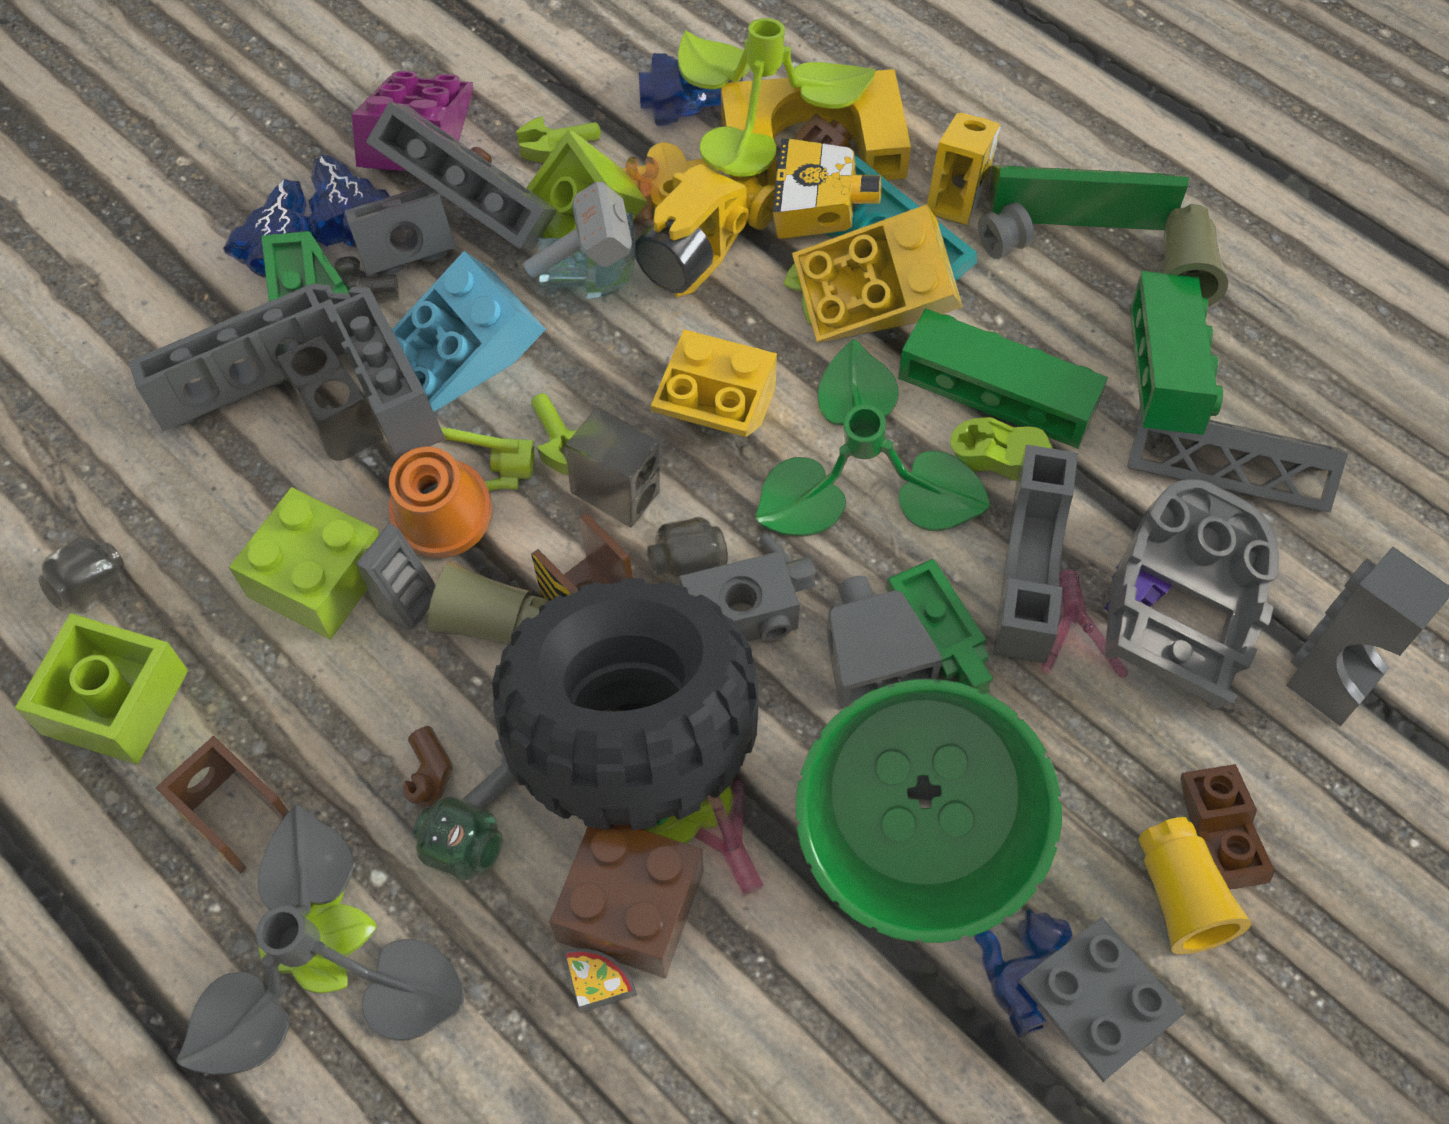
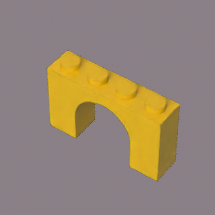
M895 69L875 71L874 79L861 97L850 106L838 109L822 108L807 103L801 98V88L792 87L788 78L761 80L752 133L768 135L775 139L785 128L796 123L809 121L817 113L827 123H830L833 119L838 121L852 136L859 158L886 180L907 178L911 144ZM752 81L729 82L721 88V118L723 127H735L744 131ZM776 157L767 170L754 175L763 186L773 185L776 187ZM729 175L730 179L734 181L740 178L739 176Z

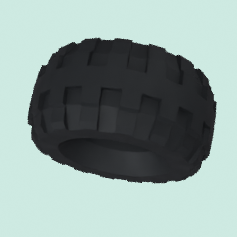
M643 578L621 579V582L601 585L599 581L578 587V592L566 597L559 595L540 606L539 614L533 619L527 617L511 634V642L502 652L500 665H496L492 681L494 718L509 771L520 786L524 785L531 796H535V800L544 804L547 810L563 819H569L572 815L577 816L578 819L583 820L584 825L587 827L609 830L611 825H631L632 830L656 827V821L672 816L680 820L700 810L701 803L705 801L707 796L712 798L719 797L733 782V778L740 772V767L743 766L746 754L752 752L757 737L758 680L756 666L753 663L752 649L743 632H739L733 619L728 618L722 613L721 607L704 595L700 594L695 597L688 594L687 587L663 581L661 585L646 583ZM626 704L651 705L648 707L629 711H605L607 709Z

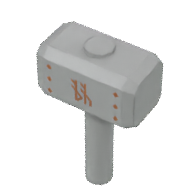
M595 182L576 194L572 204L576 229L524 261L527 273L535 278L580 249L601 267H608L628 255L631 250L632 240L623 198L604 182Z

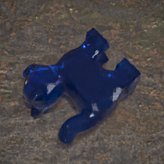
M1027 909L1025 919L1019 921L1021 939L1024 947L1030 952V956L1004 961L999 940L993 932L988 930L974 935L976 943L983 952V966L991 983L993 997L1009 1016L1010 1023L1018 1038L1043 1029V1024L1047 1022L1043 1014L1037 1009L1038 1004L1018 981L1066 945L1073 936L1072 929L1066 920L1057 919L1046 912L1034 913L1031 909Z

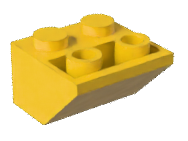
M683 329L652 401L651 412L747 437L762 425L776 389L777 353Z

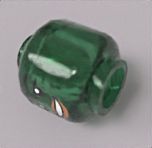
M446 797L438 801L432 808H426L419 815L413 831L414 838L417 840L416 850L419 860L426 867L456 880L467 881L478 874H484L489 871L499 856L503 842L502 833L498 830V822L493 813L456 797Z

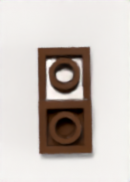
M1236 764L1183 772L1180 780L1190 822H1192L1197 836L1204 839L1213 861L1229 890L1270 883L1275 870L1254 827L1253 821L1257 808Z

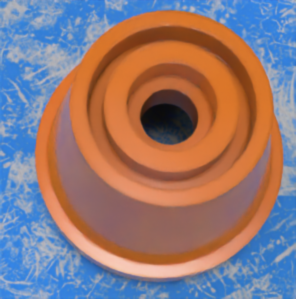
M429 446L415 448L406 452L393 465L389 476L391 492L388 509L389 519L392 525L399 528L415 553L429 558H448L467 551L483 537L491 521L493 506L487 485L475 469L455 460L446 451ZM438 484L437 488L427 494L421 493L426 488Z

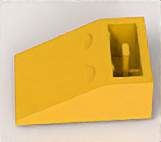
M927 204L792 253L818 343L917 323L925 308L944 314L963 307L938 221Z

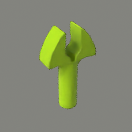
M543 116L537 117L516 131L520 155L526 160L544 163L567 130L575 132L585 141L589 142L600 139V127L598 123L593 122L551 129L544 125Z
M545 393L535 395L531 400V406L550 438L548 443L537 447L540 459L552 469L570 475L568 463L562 454L563 447L566 446L569 450H574L579 454L586 468L591 453L587 426L585 425L575 431L567 429L549 396Z

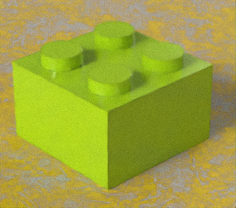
M291 487L234 559L229 569L246 597L331 640L368 590L357 566V561L379 536L377 528Z
M70 613L15 709L41 735L138 765L189 670L168 642Z

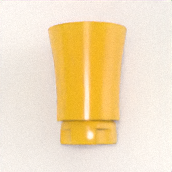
M1186 817L1172 818L1156 826L1149 827L1140 834L1138 840L1145 854L1143 862L1158 897L1173 953L1184 955L1209 950L1232 941L1250 928V919L1229 890L1213 861L1204 839L1197 836L1192 822H1188Z

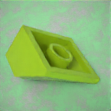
M567 130L526 187L558 210L543 233V237L549 246L576 229L572 207L573 199L576 194L595 182H604L623 198L628 226L648 202L626 171L570 130ZM580 249L579 251L564 259V261L583 252Z

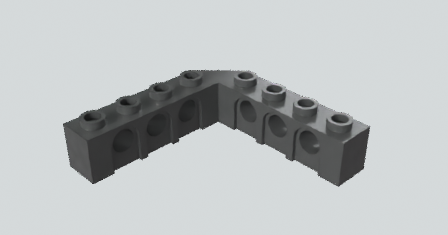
M310 284L128 361L137 390L164 432L178 425L189 424L198 416L219 407L233 405L243 397L265 387L279 385L289 377L309 368L323 366L333 358L346 353L397 460L412 449L430 447L445 440L427 395L370 288L352 287L348 292L349 294L333 293L330 285ZM292 339L285 344H279L283 340ZM247 358L241 363H234L239 359ZM201 378L199 381L187 383L192 379Z

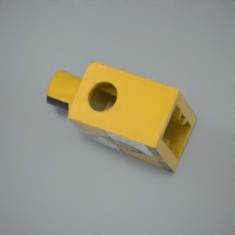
M957 113L938 143L927 205L934 216L965 225L969 224L990 175L1001 128L997 122L966 113ZM965 175L963 180H966L963 188L953 184L952 179L955 176Z
M781 138L773 205L777 238L785 239L847 231L852 226L854 204H880L881 175H856L854 151L852 149Z

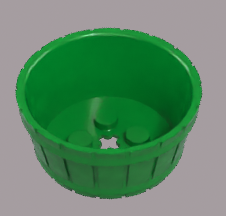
M914 679L883 686L856 699L835 715L821 731L819 739L815 740L806 756L800 773L802 779L798 781L795 800L796 820H799L797 831L801 849L807 864L810 863L812 866L810 869L812 874L833 902L836 900L839 903V908L851 918L870 929L872 927L877 928V932L895 939L916 942V939L922 940V943H944L961 940V936L967 935L969 938L983 933L1002 923L1004 917L1012 916L1024 906L1036 892V885L1043 882L1051 868L1057 851L1055 844L1059 842L1062 827V802L1058 799V796H1061L1057 774L1050 757L1045 755L1047 752L1045 747L1024 719H1019L1015 711L986 692L983 693L979 689L962 683L936 679ZM921 775L928 776L931 785H940L941 796L933 797L931 800L932 807L920 808L918 799L909 798L907 794L908 788L915 787L917 785V777Z

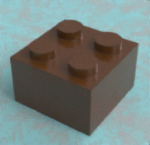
M611 825L609 830L587 827L550 919V925L556 941L577 949H591L602 952L615 959L618 963L666 979L704 872L702 849L642 829L632 830L630 825Z

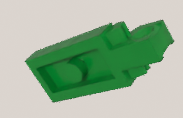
M930 559L887 578V591L896 590L904 594L939 650L943 659L940 668L943 677L947 680L955 676L957 683L979 689L983 693H989L990 682L993 681V677L984 665V662L988 661L989 658L985 648L986 638L936 561Z

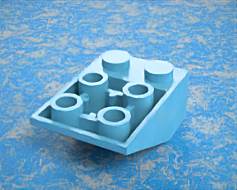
M465 251L462 252L392 329L427 395L433 412L514 364L546 330L492 269Z

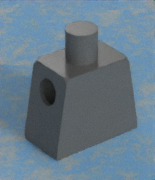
M854 576L840 583L838 591L843 604L829 610L827 622V638L840 709L850 705L866 693L886 685L914 679H938L943 660L941 654L902 592L894 590L874 596L866 576Z

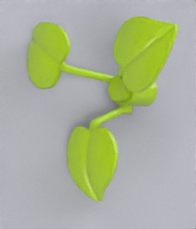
M770 18L756 19L749 24L748 38L745 39L744 50L730 44L702 39L687 30L682 35L678 50V66L681 75L688 83L700 88L719 89L724 87L729 80L733 82L740 81L741 77L746 76L750 70L754 73L744 131L735 127H718L708 131L700 142V155L706 164L716 171H723L725 174L739 177L760 174L772 165L776 157L774 139L768 135L752 133L762 77L774 75L783 62L790 85L795 88H801L800 95L804 101L822 108L838 109L850 106L861 97L874 79L876 68L827 62H807L794 68L791 61V47L784 46L785 27L781 22Z

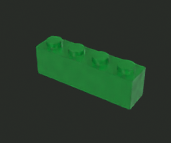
M1141 271L1130 307V318L1142 428L1204 435L1210 417L1217 416L1220 412L1223 401V387L1216 385L1218 357L1211 354L1213 328L1206 325L1208 299L1201 295L1198 277Z
M926 308L902 349L898 379L1017 426L1037 427L1043 430L1048 438L1079 449L1099 406L1108 380L1107 376L1096 373L1088 367L1077 366L1048 355L1040 349L1024 346L1003 338L995 332L979 329L958 321L950 315L940 314Z

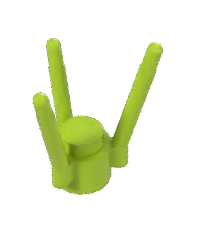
M440 427L445 440L491 448V472L500 473L501 478L484 481L489 491L498 489L518 490L519 479H532L534 440L501 439Z

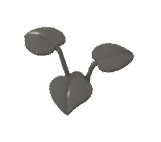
M295 805L283 818L272 835L258 872V892L261 900L269 909L260 919L256 929L257 943L267 953L262 958V964L267 968L268 989H266L264 982L259 977L248 972L227 973L212 982L202 993L193 1009L187 1035L177 1057V1063L187 1069L204 1074L230 1075L251 1070L269 1060L284 1042L290 1023L286 1011L273 1002L281 991L278 967L280 964L288 967H299L308 963L315 955H318L365 980L371 981L372 983L366 989L362 999L364 1017L370 1028L380 1036L396 1041L421 1037L458 1014L464 1004L463 987L460 977L450 961L435 947L423 941L402 939L389 943L380 954L377 971L363 966L320 941L318 928L306 918L311 912V903L318 905L327 904L340 896L352 876L353 856L348 843L337 831L316 819L301 806Z

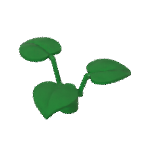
M853 339L832 359L821 379L818 389V405L822 415L828 422L834 425H844L845 444L839 448V456L833 470L826 476L823 466L816 460L807 457H793L779 463L772 469L763 484L760 503L755 517L761 526L786 536H811L829 529L840 519L846 507L844 493L833 483L840 477L848 458L853 456L866 460L878 456L881 452L886 454L898 476L907 481L899 492V505L905 517L913 525L921 529L942 531L957 527L986 513L990 502L985 487L977 475L963 461L946 452H923L914 460L912 473L905 469L893 449V442L885 439V418L892 412L898 401L897 381L893 373L882 362L873 357L857 340Z

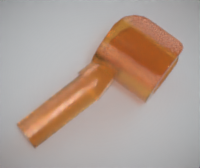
M631 156L626 162V172L631 179L638 182V189L648 201L641 210L642 220H653L651 181L659 173L658 162L654 158L646 156V171L643 175H640L637 157Z

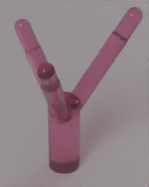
M1069 569L1059 573V587H1063L1062 603L1064 614L1058 626L1057 637L1046 663H1042L1041 670L1043 673L1051 672L1072 623L1078 622L1103 656L1105 653L1106 639L1086 612L1079 575L1075 570ZM1104 656L1119 677L1124 678L1127 676L1128 670L1117 656L1113 659Z
M736 780L732 785L731 823L720 796L716 798L708 796L724 840L700 827L694 837L724 855L743 896H747L761 889L764 884L742 842L743 782Z

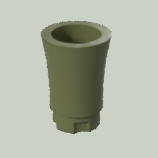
M1189 204L1184 208L1174 209L1167 217L1166 229L1164 231L1163 273L1198 277L1201 295L1208 299V306H1211L1225 295L1228 289V278L1221 262L1216 226L1209 217L1208 209L1201 205Z
M449 561L442 569L433 591L428 612V631L432 633L463 635L508 645L511 642V634L527 617L533 619L539 614V607L549 600L531 596L528 590L503 584Z

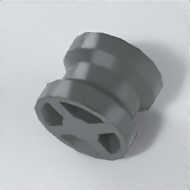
M1017 202L1006 205L999 214L989 212L982 215L978 220V233L981 243L987 253L994 259L1007 256L1011 248L1023 249L1033 243L1034 227L1032 220L1025 208Z

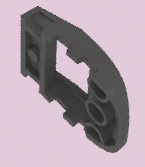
M1186 479L1167 487L1144 513L1111 583L1104 656L1110 659L1117 656L1207 701L1206 707L1212 710L1233 704L1237 694L1229 691V688L1236 673L1250 668L1258 650L1254 648V644L1261 628L1269 625L1274 609L1273 605L1267 603L1269 583L1277 579L1279 550L1276 535L1265 516L1247 501L1203 480ZM1142 570L1227 613L1220 642L1135 600L1137 592L1135 584L1139 571Z

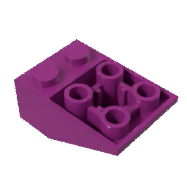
M412 71L392 73L351 114L356 167L407 171L366 143L389 101L409 106L459 141L473 91V82L460 81L459 76L453 74H440L434 76L433 79L418 78L417 73Z

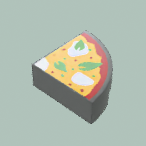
M591 949L564 951L580 1013L637 996L634 983L627 971L609 955Z

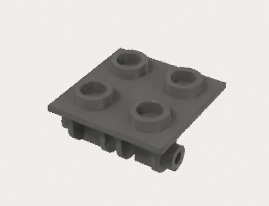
M1103 917L1018 981L1102 1082L1107 1080L1142 1049L1150 1045L1186 1013Z

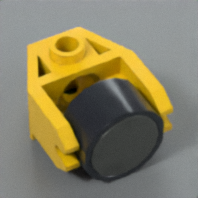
M702 164L689 168L685 173H675L673 175V191L655 208L654 223L634 242L633 252L635 259L643 273L659 288L674 293L676 297L695 292L722 263L748 220L749 210L747 209L746 186Z

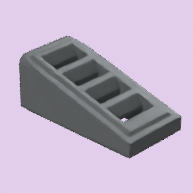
M389 524L357 561V566L379 615L406 630H412L429 610L435 583L399 528Z

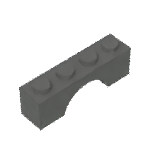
M1026 444L1016 479L993 650L995 655L1046 663L1056 640L1063 587H1059L1060 561L1074 492L1078 457L1076 452Z
M1392 547L1377 565L1367 558L1344 585L1346 588L1333 601L1325 612L1324 618L1307 637L1308 641L1290 661L1298 670L1286 686L1340 727L1390 669L1373 646L1401 656L1449 599L1448 584L1395 547Z

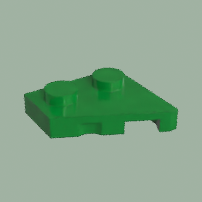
M310 231L261 236L269 302L310 284L330 285L333 293L349 294L342 279L330 264Z

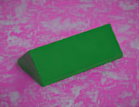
M992 165L990 172L991 212L999 214L1006 205L1017 202L1028 212L1032 224L1165 230L1168 215L1174 209H1179L1182 205L1188 188L1189 177L1167 173Z

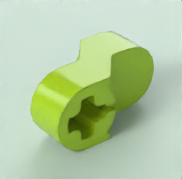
M992 417L966 420L954 429L950 438V444L956 457L963 461L972 471H993L1013 481L1017 479L1026 444L1052 448L1043 430L1037 427H1012Z

